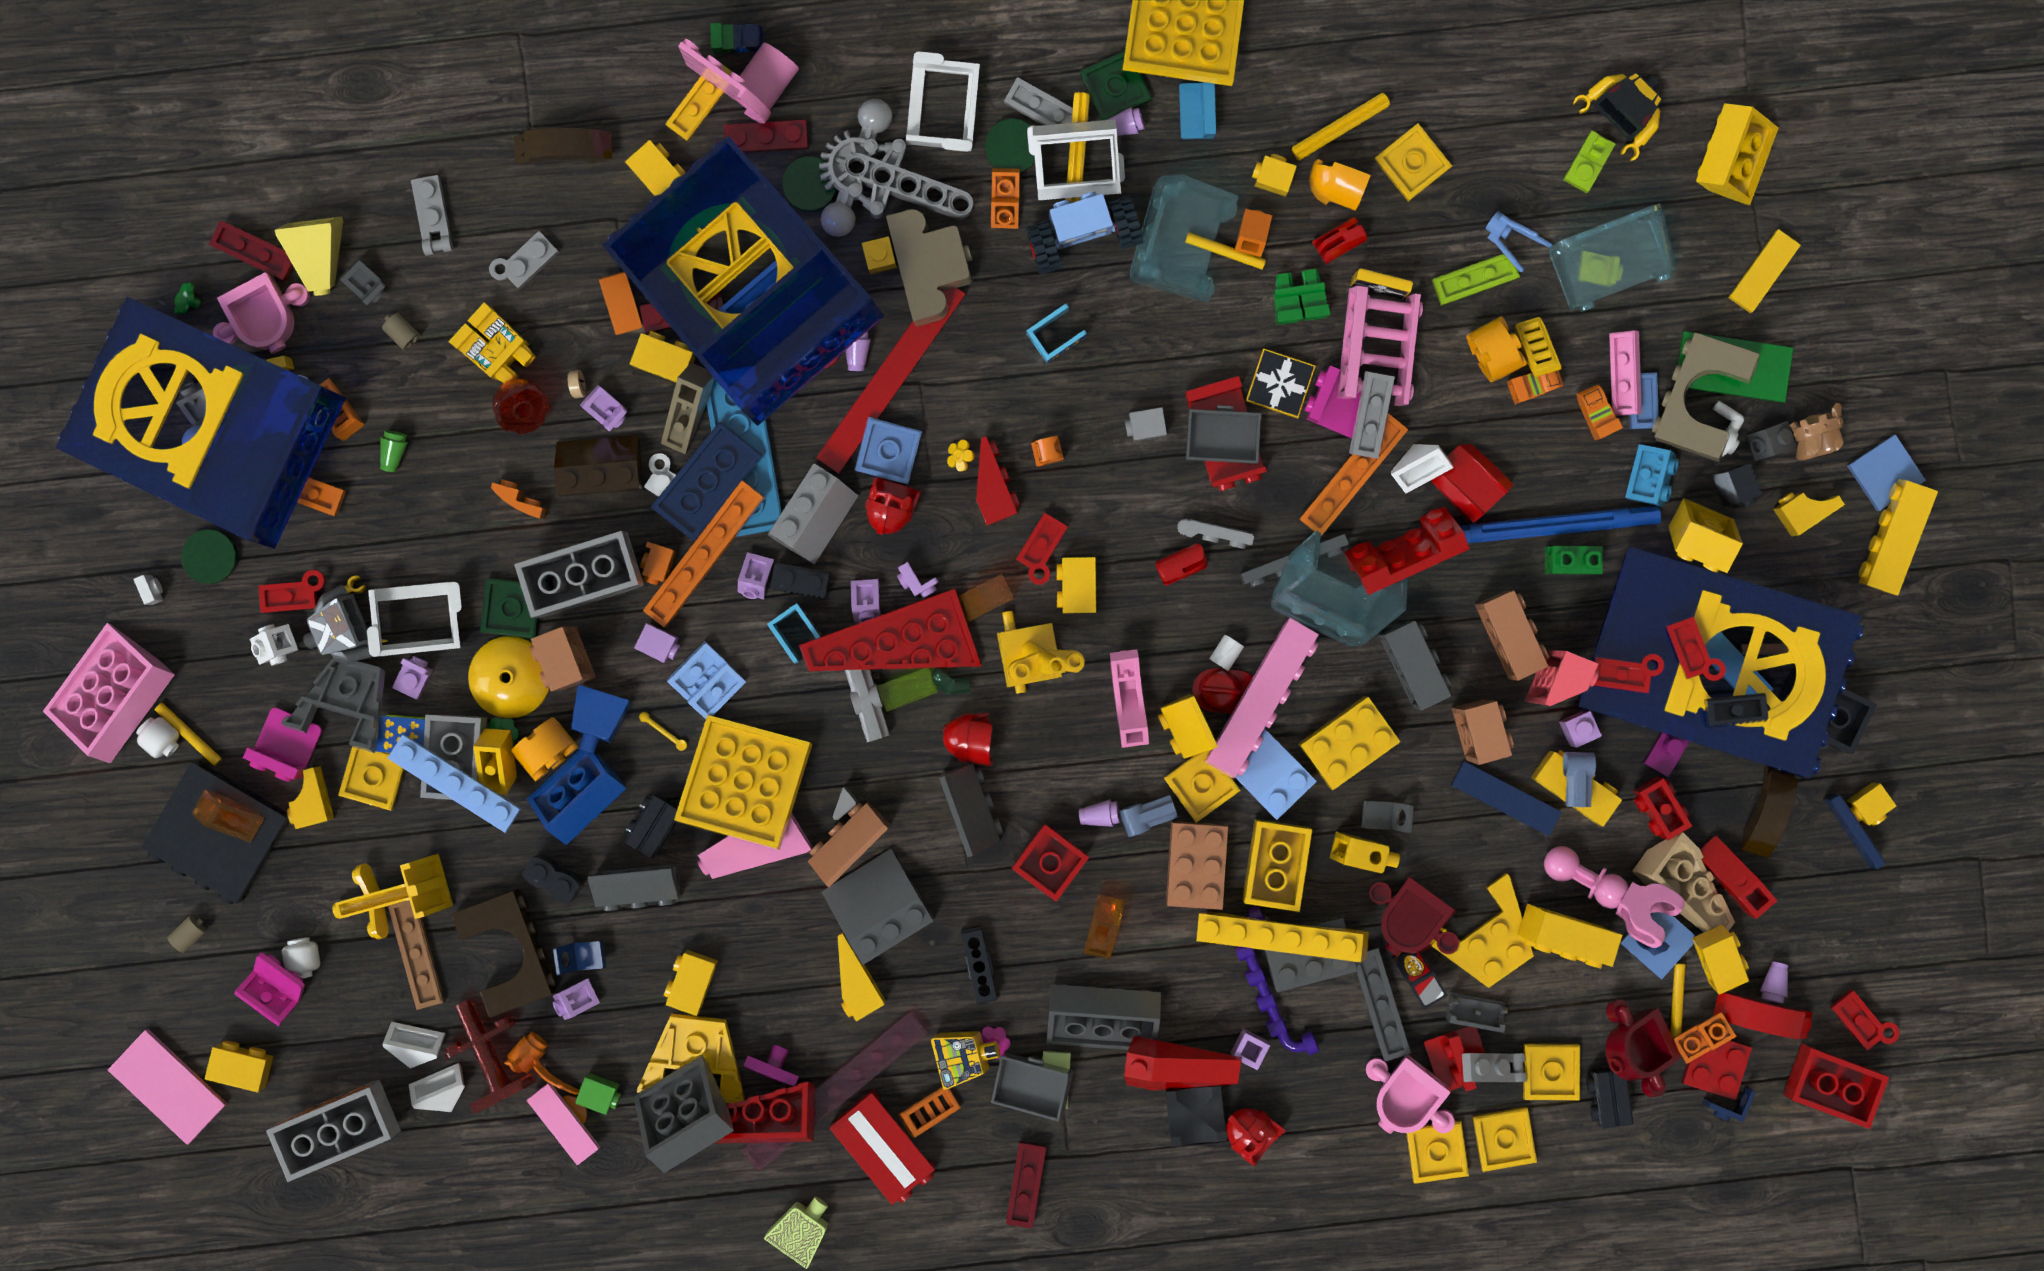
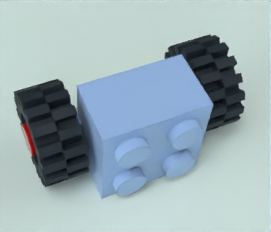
M1096 192L1080 196V201L1070 203L1069 200L1055 203L1053 205L1054 209L1049 210V219L1055 239L1052 236L1048 221L1026 227L1031 252L1040 275L1061 269L1057 249L1060 250L1109 235L1111 232H1116L1122 250L1144 243L1138 216L1130 195L1109 201V212L1104 195H1096Z

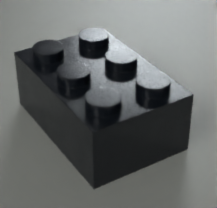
M1792 668L1778 697L1780 701L1786 700L1794 687L1796 668ZM1825 679L1824 691L1817 707L1804 722L1793 729L1842 753L1853 754L1877 704Z

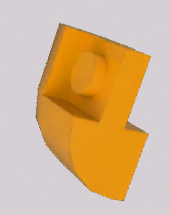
M1319 159L1315 160L1310 170L1309 184L1317 200L1325 205L1331 201L1356 211L1370 175L1336 162L1330 167L1322 165L1323 161Z

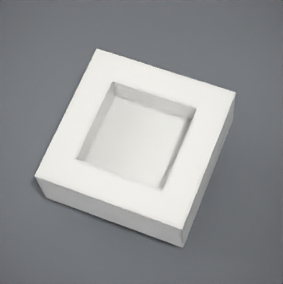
M142 575L134 579L144 604L154 605L163 601L161 593H163L162 586L157 578H154L153 575Z

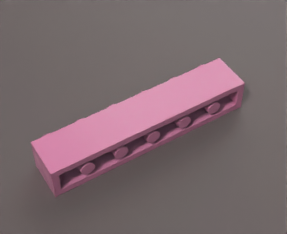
M1292 618L1285 621L1215 742L1218 747L1209 751L1204 760L1205 763L1231 778H1235L1237 774L1243 775L1250 761L1246 760L1251 750L1256 752L1264 739L1260 736L1265 726L1270 728L1277 717V714L1274 712L1279 703L1283 705L1289 697L1291 690L1288 687L1293 679L1297 681L1304 671L1305 667L1301 664L1305 657H1311L1318 647L1319 643L1315 640L1319 634Z

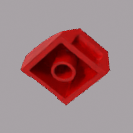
M1472 444L1458 445L1447 456L1453 464V468L1431 480L1433 485L1470 524L1483 516L1514 486Z

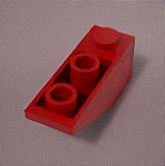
M985 436L981 438L976 501L986 525L989 526L1017 515L1016 508L1020 507L1015 492L1009 493L1005 483L1009 482L1010 479L1005 467H999L995 457L999 456V452L994 440L988 442Z
M1716 835L1699 848L1706 868L1711 871L1712 875L1748 916L1757 919L1777 902L1776 898Z

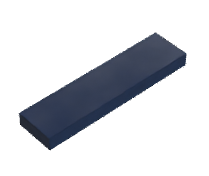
M1465 761L1462 762L1451 783V786L1547 836H1550L1562 813Z

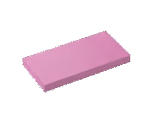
M146 1029L108 1069L116 1079L187 1145L228 1104L149 1029Z

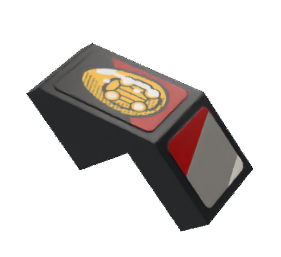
M1401 952L1398 957H1392L1404 980L1409 984L1424 1010L1448 996L1421 952L1415 954Z

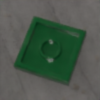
M1125 51L1079 71L1100 121L1108 120L1130 107L1134 109L1152 101L1141 73L1123 70Z
M486 578L480 632L524 638L536 637L539 618H531L520 582Z

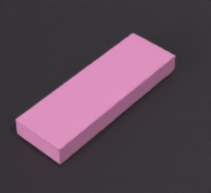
M1639 331L1609 333L1612 410L1615 416L1642 414Z
M546 1084L526 1100L576 1165H579L600 1148V1145L552 1084Z

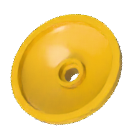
M515 636L499 637L483 645L473 657L468 674L469 687L476 702L488 713L501 718L522 717L536 710L547 697L550 688H545L541 680L540 672L543 669L540 662H536L531 654L530 646L533 645L531 641ZM505 672L509 673L511 677L508 683L502 680V675Z

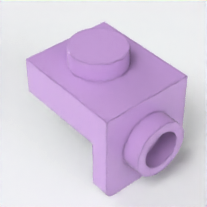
M599 385L580 404L584 410L599 421L608 431H611L613 427H619L626 418L627 410Z
M908 562L898 567L901 573L897 575V578L904 589L910 587L914 596L921 594L922 598H925L937 590L935 587L939 583L937 578L921 585Z

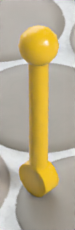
M647 712L640 713L639 719L641 722H647L674 742L678 750L683 751L687 748L685 740L677 739L652 720Z

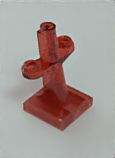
M470 999L454 1006L469 1042L461 1045L460 1041L444 1048L447 1053L444 1056L447 1060L472 1047L491 1093L469 1104L473 1114L535 1083L531 1073L511 1081L506 1075L491 1043L490 1037L514 1026V1020L510 1021L507 1016L494 1023L496 1029L487 1033L474 1003L472 1004Z

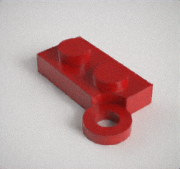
M1045 512L1016 558L1017 561L1030 568L1028 572L1029 578L1037 585H1042L1049 580L1050 570L1045 564L1068 526ZM1036 569L1044 570L1045 575L1042 579L1035 578L1034 571Z
M309 570L304 574L302 582L258 585L261 613L314 609L318 602L316 591H320L325 585L324 575L318 570ZM313 575L318 578L316 586H312L309 583V579Z
M1694 617L1666 626L1686 680L1701 674L1711 681L1723 678L1726 672L1725 664L1719 659H1710ZM1716 664L1719 667L1720 671L1717 675L1709 673L1710 665Z
M1656 654L1645 656L1642 663L1595 657V663H1598L1596 670L1599 671V675L1594 686L1649 694L1651 677L1657 676L1663 671L1664 661ZM1650 660H1655L1658 663V668L1654 671L1649 670L1647 667V663Z
M1852 989L1829 1006L1867 1051L1879 1041L1892 1044L1899 1038L1900 1031L1898 1026L1889 1021L1880 1023ZM1886 1028H1891L1893 1032L1889 1038H1886L1883 1034Z

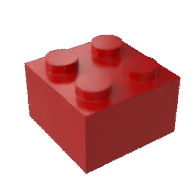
M1044 822L1014 862L1012 870L1056 902L1089 859V855Z

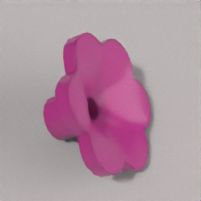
M991 1026L983 1028L981 1035L983 1044L997 1041L1000 1055L1004 1054L1011 1044L1009 1038L1006 1037V1031L1002 1027L994 1029Z

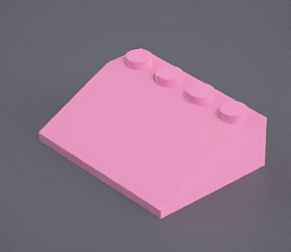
M107 623L43 712L87 756L111 763L175 674L159 659L113 625Z

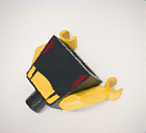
M1635 72L1628 77L1624 74L1606 76L1590 88L1586 96H1577L1573 105L1579 100H1584L1587 106L1579 111L1582 114L1588 111L1590 102L1595 99L1596 102L1593 105L1629 141L1633 138L1635 139L1632 144L1624 145L1620 151V154L1623 155L1627 148L1631 147L1634 150V155L1629 161L1638 158L1639 147L1641 145L1644 146L1659 128L1660 110L1658 106L1662 102V97L1655 90L1659 87L1660 83L1654 75H1647L1643 79Z

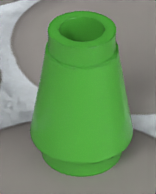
M391 430L384 431V436L380 437L381 470L388 472L397 471V467L408 444L406 434Z

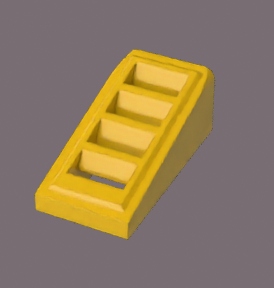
M1541 317L1515 325V334L1522 346L1521 351L1534 377L1561 369V364ZM1547 358L1550 359L1549 361L1540 364L1536 363L1537 361H1541Z

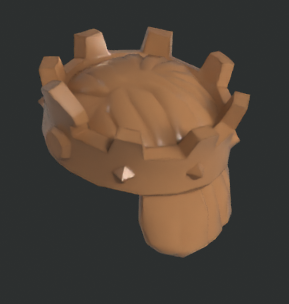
M1836 403L1833 406L1832 415L1831 413L1811 415L1801 420L1800 425L1797 422L1789 425L1794 433L1795 440L1798 442L1797 460L1803 461L1829 454L1842 447L1844 441L1839 429L1844 427V421L1842 419V406L1840 403Z

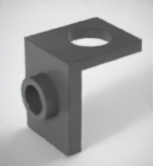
M1364 800L1361 827L1411 833L1414 806L1396 802ZM1402 810L1406 814V820L1403 825L1399 822V814Z

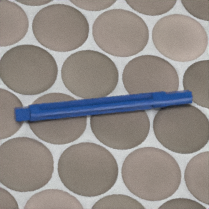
M1657 506L1475 523L1460 527L1464 531L1467 543H1479L1661 523V512Z

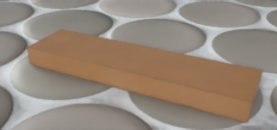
M410 900L389 905L388 909L416 1010L444 1003L445 999L422 917L415 919Z

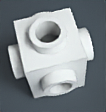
M274 624L258 629L259 634L250 639L252 653L257 658L259 665L270 662L271 666L287 661V655L298 650L289 624L276 628Z

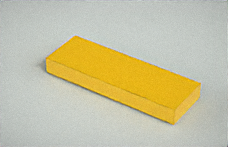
M723 65L724 72L730 75L732 71ZM701 76L665 125L688 142L723 96L724 91Z
M1776 230L1728 298L1747 312L1753 313L1801 245L1781 230Z

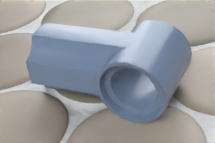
M1593 752L1564 753L1563 773L1566 777L1565 806L1591 807L1592 777H1594L1596 771V758Z
M1170 795L1145 804L1138 803L1119 811L1128 837L1150 830L1152 826L1178 817Z

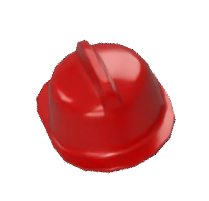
M1207 669L1195 679L1193 696L1198 705L1204 710L1232 714L1253 677L1239 670Z

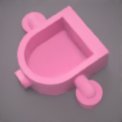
M265 272L217 298L230 323L221 322L217 324L213 329V337L218 343L223 345H231L239 337L248 345L269 350L271 354L277 353L286 348L285 343L292 335L294 329V315L289 304L297 307L306 305L310 300V292L307 291L305 286L296 283L290 285L286 293L283 294L274 276Z
M1405 1055L1391 1074L1388 1072L1387 1062L1382 1058L1375 1057L1369 1060L1366 1066L1368 1077L1374 1081L1383 1082L1377 1098V1111L1381 1119L1378 1124L1381 1128L1390 1134L1393 1131L1410 1133L1422 1128L1430 1119L1434 1129L1440 1133H1447L1453 1129L1455 1123L1453 1114L1446 1109L1437 1111L1451 1093V1088L1410 1055Z

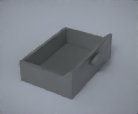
M1221 405L1217 406V411L1189 409L1186 460L1258 464L1261 413L1233 412L1234 406Z
M1007 1052L1000 1055L991 1103L1058 1122L1062 1120L1074 1070L1044 1063V1060L1029 1056L1026 1058Z

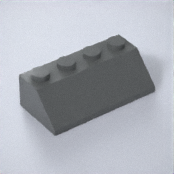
M1051 984L1046 1044L1128 1050L1133 1036L1157 1040L1160 1025L1161 992Z

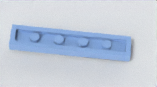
M405 734L400 737L388 756V759L504 833L509 830L522 809Z

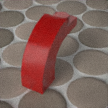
M1724 992L1717 996L1713 1016L1722 1012L1730 1024L1800 1040V1038L1807 1039L1811 1028L1813 1012L1774 1005L1738 994Z

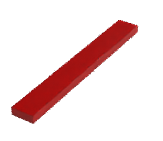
M958 288L942 292L949 303V311L944 319L918 327L912 321L816 457L818 460L840 474L862 442L868 417L879 419L966 296Z

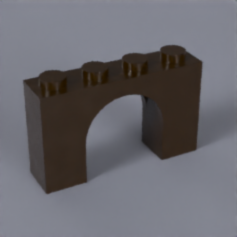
M519 889L451 914L460 940L490 929H502L513 934L522 946L524 958L518 974L514 978L487 987L480 992L489 1018L552 995L556 992L555 986L558 985L554 972L548 970L545 962L548 960L545 947L539 945L536 938L538 934L537 925L533 919H529L526 911L529 908L524 893L520 894Z

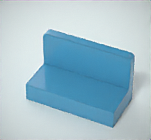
M1206 82L1180 84L1181 139H1213L1216 135L1215 84Z

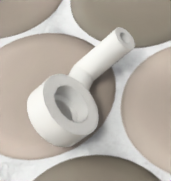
M1718 400L1712 410L1731 421L1725 430L1729 432L1730 437L1722 455L1723 457L1727 453L1731 455L1740 443L1737 440L1738 431L1744 422V417Z

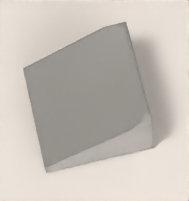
M846 786L841 791L833 814L834 820L840 819L858 803V800Z

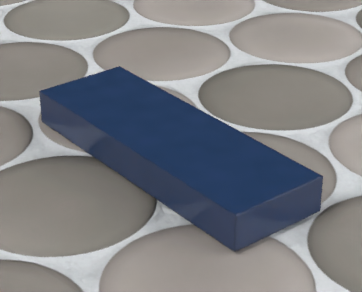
M1831 793L1823 798L1867 865L1875 869L1885 865V860L1842 796Z

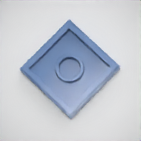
M868 417L854 470L908 484L922 431Z
M1896 435L1890 436L1847 465L1876 511H1881L1889 505L1891 500L1889 499L1890 489L1894 483H1897L1898 479L1908 480L1919 485L1926 481Z
M1655 912L1651 918L1665 931L1664 941L1670 946L1667 951L1654 956L1648 950L1641 948L1628 932L1623 936L1620 944L1656 976L1663 979L1694 944L1692 938L1695 935L1674 916Z

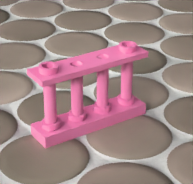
M1355 286L1349 288L1337 398H1356V395L1362 391L1363 380L1358 377L1359 367L1362 364L1398 368L1397 385L1393 384L1391 395L1395 396V406L1409 405V401L1414 393V386L1411 384L1418 318L1421 317L1423 311V304L1420 302L1421 294L1406 296L1405 303L1370 298V295H1367L1368 287ZM1368 309L1403 313V330L1369 326L1365 322V312ZM1367 336L1401 341L1400 357L1364 353V350H1361L1362 340Z

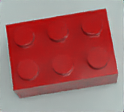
M1802 1043L1783 1095L1795 1102L1870 1129L1889 1077L1876 1070Z

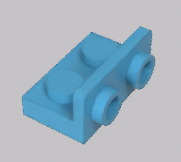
M1639 444L1625 498L1654 504L1657 507L1663 508L1665 502H1668L1671 497L1672 486H1669L1671 476L1675 475L1678 469L1679 460L1676 459L1677 455L1671 450Z

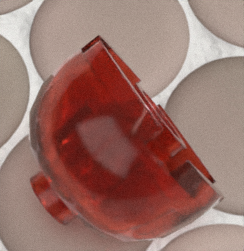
M514 378L501 384L495 392L492 401L495 419L502 429L522 435L533 432L543 425L547 410L549 412L550 409L549 401L544 391L535 382L525 378Z

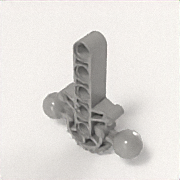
M869 99L860 106L857 117L862 129L858 138H850V133L845 131V140L842 141L838 135L834 137L837 144L836 147L831 143L826 144V148L831 154L821 153V158L828 161L819 164V169L828 171L820 175L821 180L826 181L830 179L825 185V189L828 191L835 187L839 191L836 202L827 205L821 213L820 221L822 228L831 236L841 237L852 231L856 218L851 206L853 201L857 200L863 203V206L870 211V215L875 219L882 217L890 196L958 220L966 219L972 212L973 199L969 193L900 168L906 151V144L902 139L885 142V144H877L875 141L877 134L885 131L890 126L893 117L891 108L881 99ZM878 151H885L886 153L882 161L874 158ZM856 161L864 165V170L858 174L852 173L849 170L850 164ZM886 171L890 175L889 181L879 183L875 179L876 173ZM910 180L916 184V189L913 192L907 193L901 189V184L904 181ZM862 185L872 189L871 198H867L862 194ZM931 190H938L942 194V199L938 202H932L927 198V194ZM963 199L967 202L968 208L962 212L957 211L953 207L954 201Z

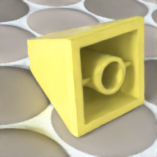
M342 216L287 223L275 229L279 242L307 291H313L314 296L330 294V288L335 286L343 227Z

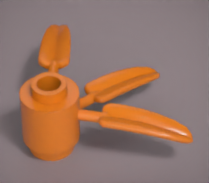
M531 1031L528 1035H524L508 1053V1060L504 1064L510 1066L513 1072L521 1073L523 1071L528 1073L534 1068L548 1083L569 1093L579 1094V1089L557 1079L539 1062L540 1058L545 1054V1048L548 1044L535 1032Z

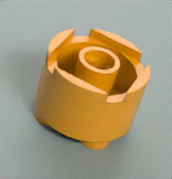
M1502 316L1466 335L1469 348L1473 355L1476 354L1480 362L1478 366L1489 382L1498 381L1527 365L1520 350L1518 351L1522 347L1515 333H1508V325Z
M552 717L534 729L533 733L527 738L524 737L513 747L511 752L536 782L548 773L546 768H557L566 760L563 755L569 756L579 746L562 725Z

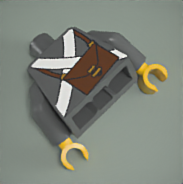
M352 576L348 580V585H340L321 595L313 609L314 614L307 620L311 632L303 636L304 643L309 649L317 647L320 654L330 653L334 659L346 662H355L372 657L369 653L368 629L354 595H348L350 592L360 594L365 591V585L358 589L353 588V583L360 580L361 577Z

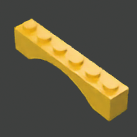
M1205 911L1199 913L1196 941L1362 962L1367 958L1369 932L1345 928L1280 923L1234 914Z

